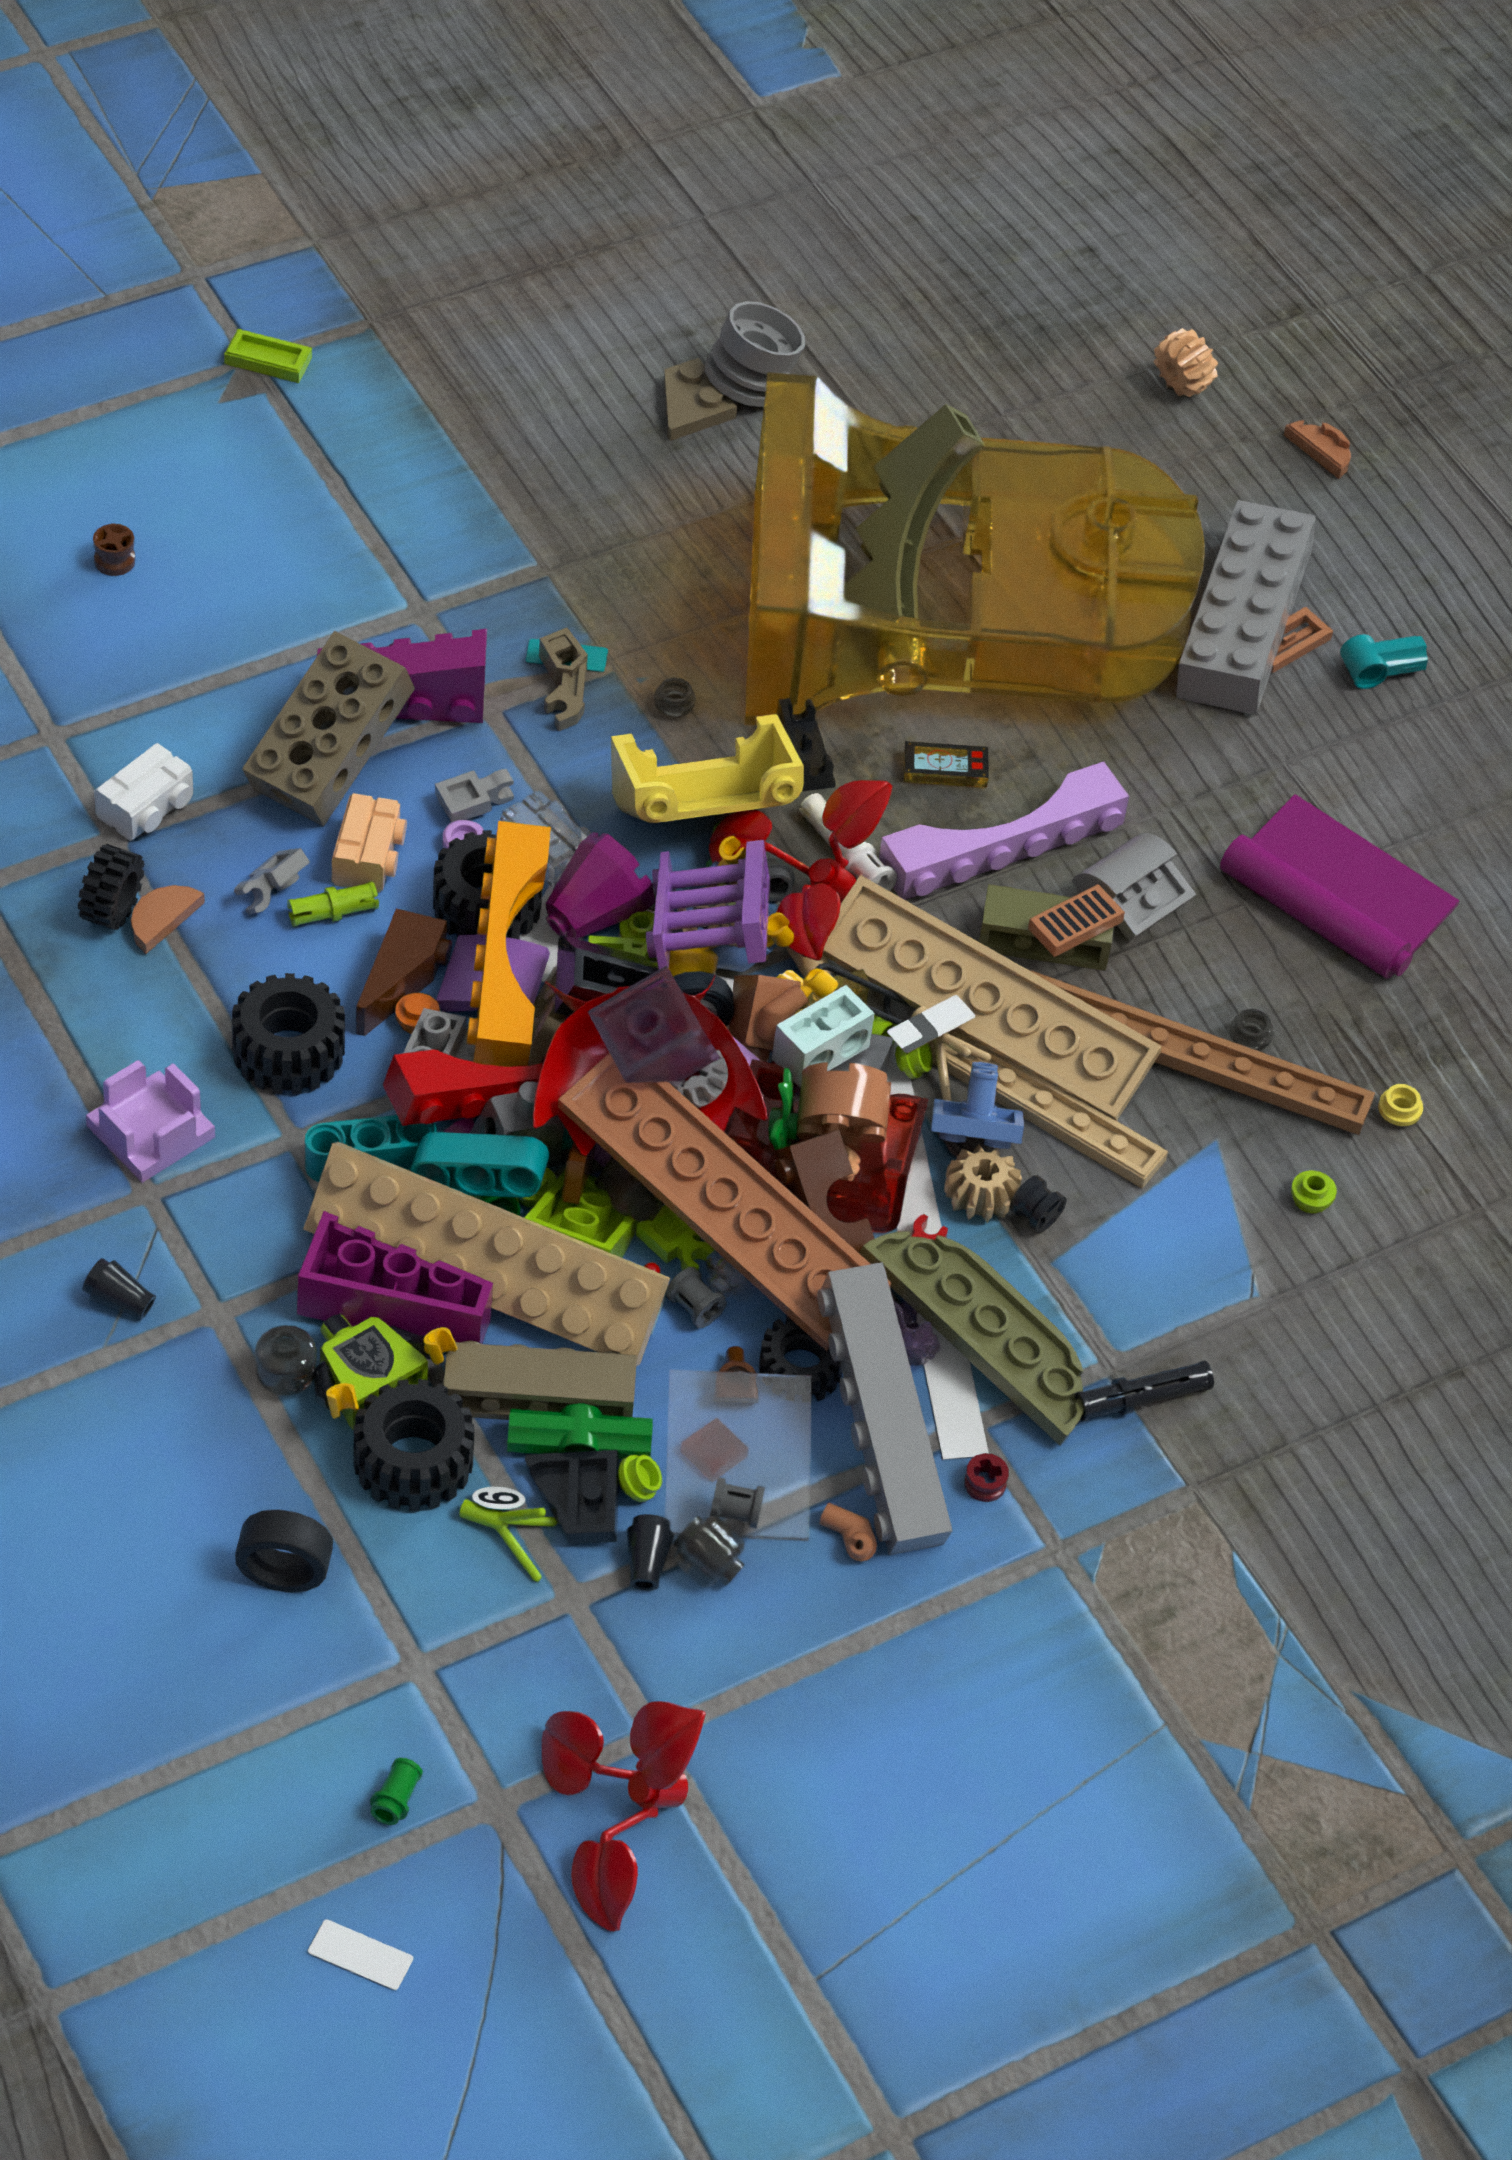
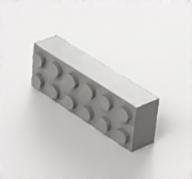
M1237 500L1179 662L1176 698L1257 715L1288 618L1312 552L1315 515Z

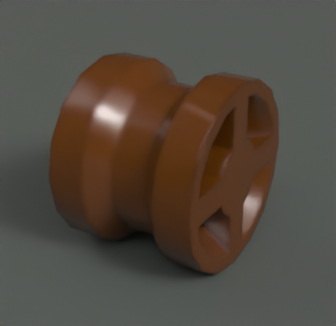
M114 523L107 524L98 528L94 533V563L101 573L110 576L124 575L135 566L136 559L133 550L135 538L133 532L127 526Z

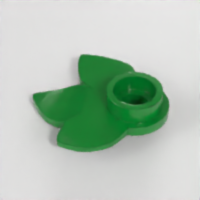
M784 1068L783 1082L778 1085L782 1097L781 1107H772L769 1116V1141L773 1144L774 1150L791 1145L792 1140H799L797 1136L798 1113H794L793 1083L789 1068Z

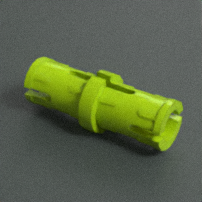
M373 881L338 890L334 886L324 889V893L288 899L287 908L292 910L288 912L293 927L331 918L332 922L342 920V915L378 909L379 900L374 899V897L378 896Z

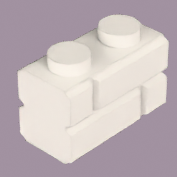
M156 743L94 790L95 813L101 821L111 828L115 827L119 834L132 841L144 831L147 833L154 831L161 823L162 817L172 809H181L188 804L193 795V771L190 765L177 756L173 757L170 751Z

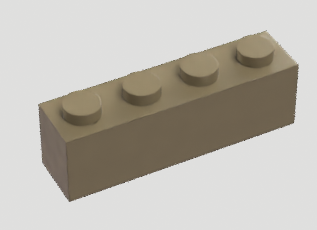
M476 1341L455 1342L458 1350L455 1352L447 1351L444 1386L448 1387L449 1396L457 1393L463 1399V1408L469 1407L474 1418L509 1420L510 1409L561 1412L566 1406L577 1403L597 1407L602 1412V1415L633 1417L637 1355H626L616 1351L604 1353L576 1351L571 1348H530L521 1344L510 1346L489 1345Z

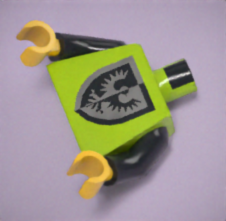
M336 1314L331 1316L323 1323L320 1329L327 1342L320 1348V1364L315 1368L314 1372L315 1400L320 1406L330 1410L333 1419L340 1417L341 1411L348 1425L354 1430L355 1416L358 1409H364V1400L370 1394L378 1397L380 1387L388 1384L391 1388H395L398 1386L399 1380L408 1379L409 1384H418V1379L428 1380L427 1359H431L435 1365H439L444 1361L443 1352H455L458 1350L450 1329L441 1327L430 1331L426 1335H418L393 1325L388 1326L378 1317H370L352 1327L343 1315Z

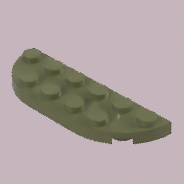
M900 1231L879 1236L863 1245L859 1254L870 1264L883 1262L887 1279L892 1283L891 1288L1056 1443L1061 1446L1067 1440L1084 1411L1081 1400H1076L1074 1397L1075 1393L1083 1392L1081 1381L1083 1367L1071 1343L1049 1319L979 1255L946 1237L937 1235L933 1240L910 1236V1231Z

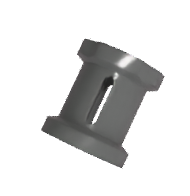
M688 1267L677 1274L667 1286L665 1292L666 1297L672 1303L678 1302L691 1315V1320L697 1328H704L710 1325L721 1315L727 1304L725 1297L720 1292L714 1293L701 1280V1273L695 1267Z
M718 1477L709 1519L716 1521L719 1517L739 1520L748 1522L749 1528L757 1529L765 1487L757 1486L755 1490L727 1484L725 1478Z

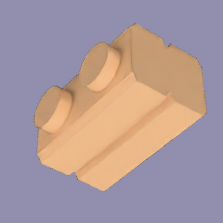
M355 793L349 796L332 857V882L335 886L348 888L373 881L377 892L380 893L384 888L386 877H395L398 852L394 851L395 844L403 845L407 829V820L400 819V804L397 800L379 797L377 800H374L372 796Z

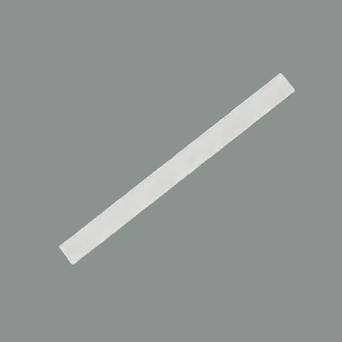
M894 1042L886 1072L887 1082H891L886 1141L879 1142L896 1229L897 1232L899 1230L910 1231V1236H912L914 1221L920 1215L925 1214L928 1216V1222L924 1232L936 1234L942 1226L911 1079L897 1066L895 1051L898 1044ZM913 1309L943 1460L975 1457L983 1453L989 1454L970 1361Z

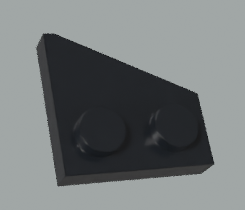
M617 1450L525 1454L528 1472L569 1544L617 1542L619 1457Z

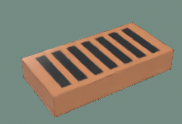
M1097 884L1030 918L1028 929L1056 957L1122 923L1125 912Z

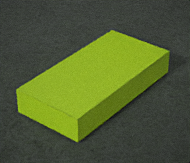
M237 329L224 353V364L295 383L301 381L312 359L311 347Z

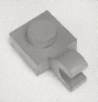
M507 769L495 771L481 779L478 778L473 770L435 783V795L452 823L492 811L491 802L504 804L513 800L514 794L509 786L513 785L514 781Z
M301 848L278 851L248 875L250 877L249 880L240 882L235 887L234 893L236 895H243L251 890L254 894V902L248 906L246 912L248 914L260 913L270 903L272 888L280 891L294 884L299 879L298 872L309 864L310 861Z

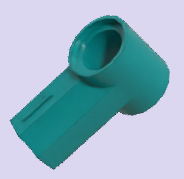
M1360 634L1348 639L1340 649V656L1354 684L1360 689L1376 687L1387 676L1426 670L1428 663L1427 645L1422 636H1410L1375 642L1371 636Z

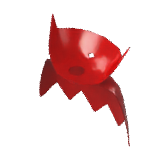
M714 975L705 991L695 996L655 985L618 987L612 993L605 994L588 1002L566 995L545 981V984L574 1013L560 1024L546 1053L535 1094L533 1127L535 1129L541 1127L550 1118L558 1115L581 1155L587 1156L596 1142L558 1108V1099L622 1041L657 1072V1061L664 1060L668 1055L669 1047L672 1049L682 1047L686 1040L692 1044H702L706 1041L710 1047L720 1050L728 1067V1079L722 1093L714 1101L698 1109L723 1132L735 1107L757 1119L765 1121L767 1119L766 1106L747 1060L724 1023L700 1002L713 984L716 976ZM638 999L646 1000L652 1005L651 1012L641 1017L630 1016L624 1010L627 1003ZM637 1040L643 1045L639 1050L633 1047ZM697 1063L690 1070L680 1071L685 1082L691 1076L701 1075L697 1068Z

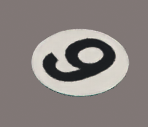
M485 1487L475 1491L472 1495L474 1502L489 1509L510 1510L518 1508L525 1503V1497L520 1492L505 1487Z

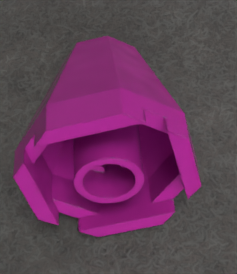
M592 832L579 844L546 901L545 905L548 914L546 921L550 928L559 936L567 935L575 939L581 938L627 920L636 912H645L655 903L653 883L647 875L641 879L638 878L634 870L640 864L613 837L605 833L599 836L598 833Z

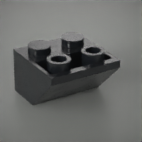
M563 935L558 939L556 988L566 995L588 1002L605 994L612 993L618 987L659 986V969L642 955ZM555 995V1013L565 1016L572 1015L574 1011ZM638 999L627 1003L624 1010L630 1016L641 1017L651 1012L652 1005L646 1000Z

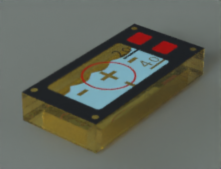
M905 741L903 782L987 788L989 779L988 747Z

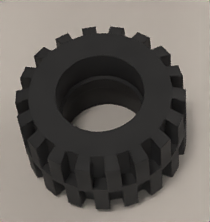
M482 830L480 835H475L474 832L466 833L463 840L453 839L449 842V848H442L438 854V861H435L433 879V909L435 910V918L446 920L447 933L449 935L456 933L457 938L458 935H477L480 908L488 909L489 900L481 899V889L478 888L482 887L484 872L492 873V864L484 863L487 837L496 838V835L492 834V830ZM542 890L529 899L514 917L506 937L520 940V933L527 935L533 930V923H537L540 918Z
M285 973V978H277L276 975L267 976L266 982L260 983L256 981L249 985L250 992L242 991L238 996V1004H235L232 1010V1053L234 1054L236 1067L241 1068V1075L247 1081L255 1079L256 1087L262 1090L270 1087L275 1094H283V1090H292V1095L302 1094V1089L307 1087L311 1091L320 1087L321 1080L329 1082L334 1077V1070L340 1069L343 1063V1056L345 1055L344 1007L340 1006V998L337 994L329 993V986L323 982L314 984L313 977L304 975L300 979L295 978V973ZM281 1031H297L303 1033L302 1035L295 1037H281L275 1035V1033Z
M408 1379L399 1380L398 1386L395 1388H391L388 1384L380 1387L378 1397L370 1394L364 1400V1409H358L354 1425L353 1466L355 1475H359V1483L364 1490L371 1489V1497L379 1503L384 1499L389 1500V1507L399 1510L401 1505L409 1506V1511H420V1505L426 1504L429 1509L440 1507V1499L444 1498L449 1502L457 1496V1488L464 1489L468 1483V1475L472 1473L475 1429L474 1424H472V1414L469 1407L463 1408V1399L457 1393L449 1396L448 1387L439 1383L435 1388L430 1387L429 1380L418 1379V1384H409ZM416 1437L426 1439L436 1446L424 1452L410 1453L401 1451L392 1444L404 1438Z

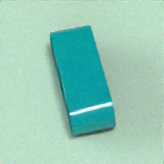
M397 1115L316 1124L308 1129L305 1134V1171L312 1180L319 1182L332 1143L337 1142L410 1171L420 1140L428 1133L437 1132V1126L435 1122L431 1124L420 1123L402 1126Z
M433 1132L424 1135L420 1140L410 1171L467 1195L524 1198L536 1194L540 1189L549 1160V1151L542 1141L529 1136Z

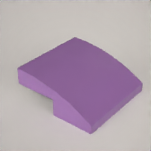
M458 935L436 999L442 1012L478 1010V1008L470 1007L473 981H481L482 972L473 970L476 945H485V935ZM506 937V951L512 973L522 992L534 1005L550 952L547 947Z

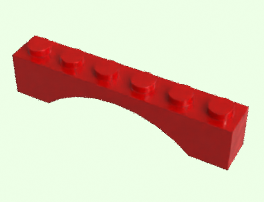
M637 1040L633 1047L639 1050L643 1045ZM436 1049L394 1054L383 1082V1087L402 1126L420 1123L431 1124L436 1121L457 1118H474L481 1114L486 1102L493 1096L516 1093L525 1082L538 1083L543 1063L511 1067L486 1065L456 1058Z

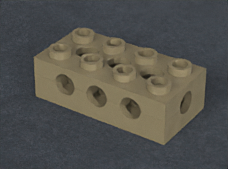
M334 631L243 766L242 770L253 790L324 827L414 691V685L406 668Z

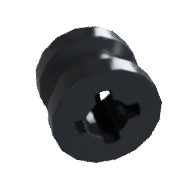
M1035 1175L1025 1181L1016 1191L1010 1202V1210L1019 1217L1025 1216L1028 1218L1030 1227L1036 1232L1041 1233L1047 1230L1059 1218L1066 1206L1067 1198L1058 1191L1051 1192L1047 1188V1182L1040 1176Z

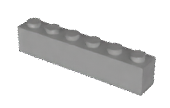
M881 1262L830 1271L821 1289H818V1306L822 1317H829L832 1333L828 1337L830 1354L834 1362L840 1361L844 1376L840 1378V1393L844 1405H851L855 1420L851 1424L854 1447L857 1451H863L866 1467L862 1470L863 1484L867 1495H874L878 1513L874 1514V1527L877 1538L880 1542H886L889 1555L944 1545L953 1530L884 1264Z

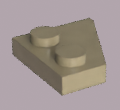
M699 358L664 370L665 410L668 424L667 438L670 441L736 419L737 406L731 398L721 393L709 381L705 373V365Z

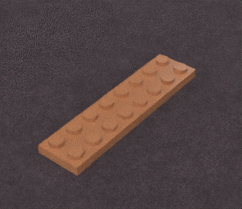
M622 1041L558 1099V1108L827 1351L829 1349L828 1337L832 1333L829 1317H822L817 1300L818 1289H821L828 1272L870 1265V1263Z

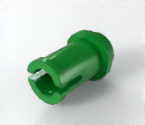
M401 1757L393 1761L391 1770L380 1791H375L370 1798L372 1806L370 1812L376 1820L386 1825H395L399 1820L407 1817L409 1813L407 1803L417 1782L423 1775L422 1768L417 1763Z

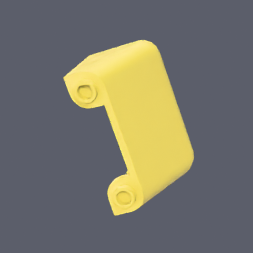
M777 714L756 717L757 729L746 740L744 737L736 738V756L657 767V757L653 749L641 751L637 747L632 734L611 736L612 794L617 807L623 813L648 823H660L789 804L797 799L802 792L804 765Z

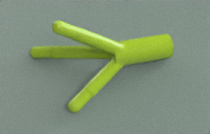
M468 1499L464 1500L460 1508V1518L496 1529L530 1577L535 1582L540 1581L542 1578L540 1572L507 1527L508 1525L554 1527L557 1525L556 1519L554 1517H544L546 1515L544 1508L504 1512L480 1506Z

